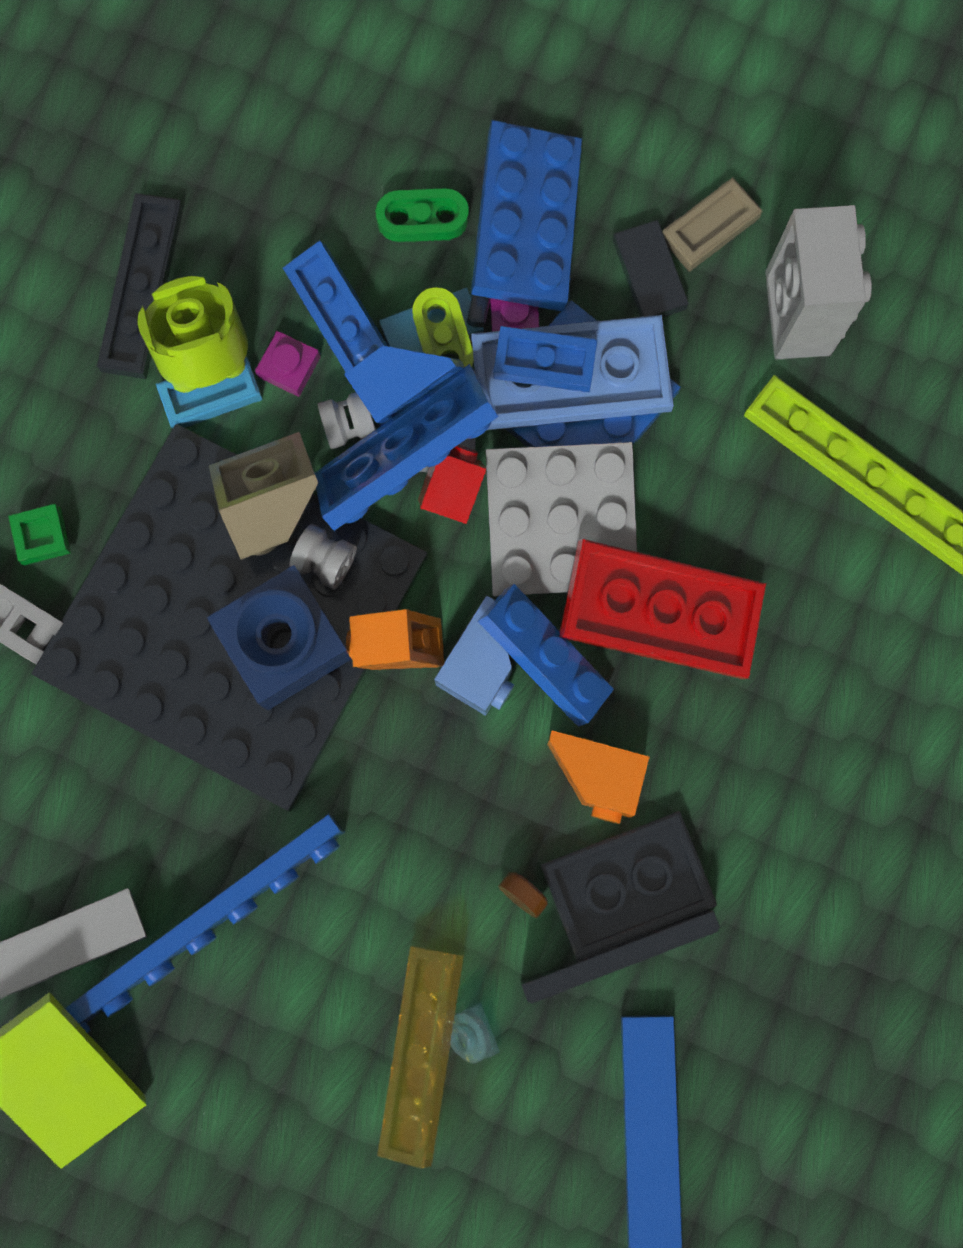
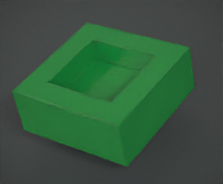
M52 504L8 516L18 562L28 565L71 553L62 511L58 505Z

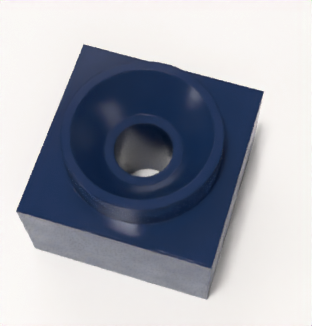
M295 565L207 617V620L255 700L267 711L351 660L348 651ZM281 629L291 630V639L286 646L279 649H272L270 647V640L275 632Z

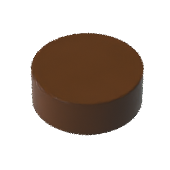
M514 871L509 872L498 885L499 889L511 901L534 918H538L548 905V899L527 879Z

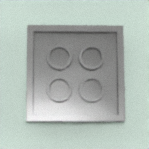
M632 442L486 450L493 596H499L504 589L513 584L524 594L568 592L578 541L582 539L637 552Z

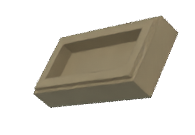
M731 178L665 228L662 233L667 247L690 272L757 221L763 211L737 181Z

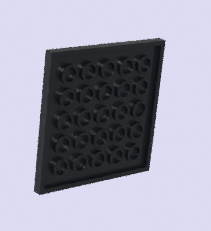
M175 424L62 619V626L56 635H53L31 674L281 808L291 811L367 669L353 667V659L267 711L255 700L207 620V617L290 568L289 562L296 543L304 530L310 524H314L326 530L329 540L339 541L343 539L357 547L349 571L335 590L321 584L318 576L314 575L312 571L306 574L300 573L347 650L346 635L350 630L349 616L400 610L428 558V553L361 518L353 523H345L334 531L322 517L318 496L312 494L288 542L277 545L269 553L251 555L240 559L219 512L209 465L236 456V454ZM281 629L275 632L270 640V647L272 649H279L286 646L291 639V630Z

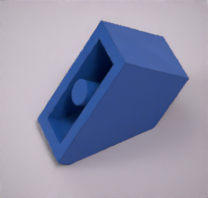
M374 344L353 358L352 361L355 366L344 375L375 422L386 423L465 366L458 359L389 346H381L379 348L377 344Z

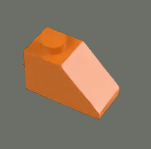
M407 609L349 616L350 630L346 635V647L350 658L353 659V667L381 670L435 668L444 665L440 618Z
M552 730L547 745L582 805L593 807L591 816L620 824L622 816L629 818L635 816L649 756Z

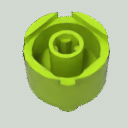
M197 276L178 278L160 286L152 293L154 301L146 311L144 306H142L138 314L140 334L160 374L177 391L186 393L196 388L212 386L226 378H235L244 371L246 367L244 359L248 351L247 335L232 297L227 288L222 284L218 283V287L207 284L204 277Z

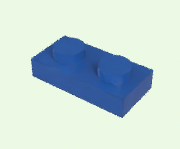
M500 326L493 379L590 393L598 340Z

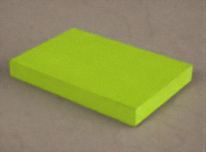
M50 992L0 1028V1108L61 1169L146 1106V1098L142 1091Z

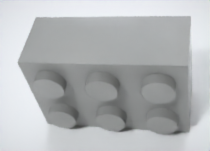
M855 205L794 209L765 271L775 359L831 356L841 339L845 338L846 331L852 322L856 321L858 313L864 304L870 300L871 277L868 271H863L861 260L866 243L865 229L863 224H857Z

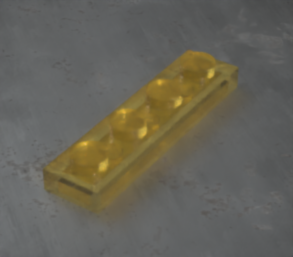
M410 947L377 1155L379 1157L418 1168L432 1166L464 955L423 947Z

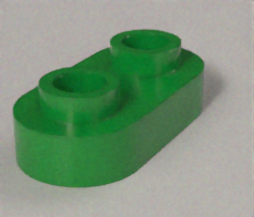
M448 188L392 191L385 194L379 200L375 212L379 231L384 237L394 242L451 240L460 236L466 230L469 222V209L466 199L459 192ZM443 214H449L454 217L449 223H442L438 220ZM397 216H404L408 219L402 225H396L392 222Z

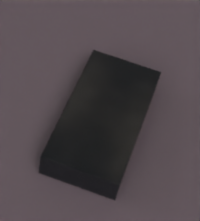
M658 220L615 233L612 241L640 317L656 315L666 317L687 310L689 303Z

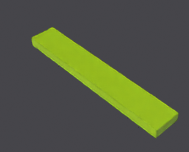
M774 375L747 409L744 417L963 575V511Z

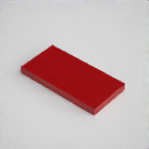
M582 539L578 541L559 637L739 679H749L766 583Z

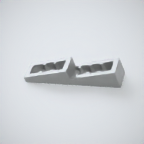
M125 889L0 942V999L148 938L131 891Z

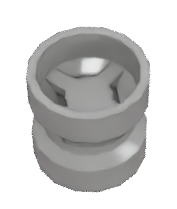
M356 392L349 394L348 398L344 401L335 402L330 399L317 403L331 449L345 445L350 438L359 437L363 439L375 431L371 414ZM349 408L355 429L350 430L344 409Z
M310 524L296 543L289 566L295 565L298 572L302 574L312 571L314 575L318 576L321 584L335 590L349 571L357 547L343 539L339 541L329 540L326 530Z

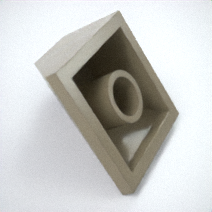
M300 432L209 465L218 509L240 559L251 555L269 553L277 545L288 542L318 484Z

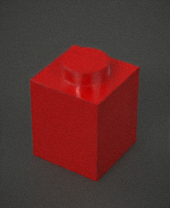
M457 445L450 450L449 455L441 463L429 467L418 498L420 508L467 524L487 470L482 461L476 460L478 452L468 447Z

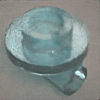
M481 1003L468 1007L452 1017L449 1024V1042L454 1052L463 1060L469 1063H478L500 1052Z

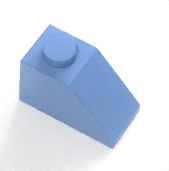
M488 596L483 600L434 679L437 687L485 716L491 706L500 710L514 687V684L507 681L512 670L508 653L478 622L480 617L495 601Z

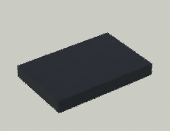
M680 811L540 865L577 961L718 906Z

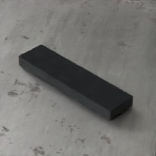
M135 193L97 363L98 369L103 373L147 379L152 356L140 334L138 314L142 306H144L146 311L154 301L152 293L160 286L168 283L184 208L181 200Z
M705 910L520 982L527 1002L532 1004L719 932L720 925L714 911Z

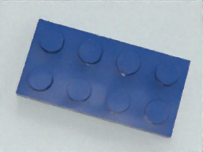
M492 120L488 133L471 295L563 312L568 303L581 138Z
M470 364L315 472L318 481L316 490L321 514L334 531L345 523H353L359 520L373 503L385 495H393L402 490L412 476L425 467H433L441 463L449 455L451 449L467 438L473 439L480 436L489 428L491 422L499 417L479 376Z

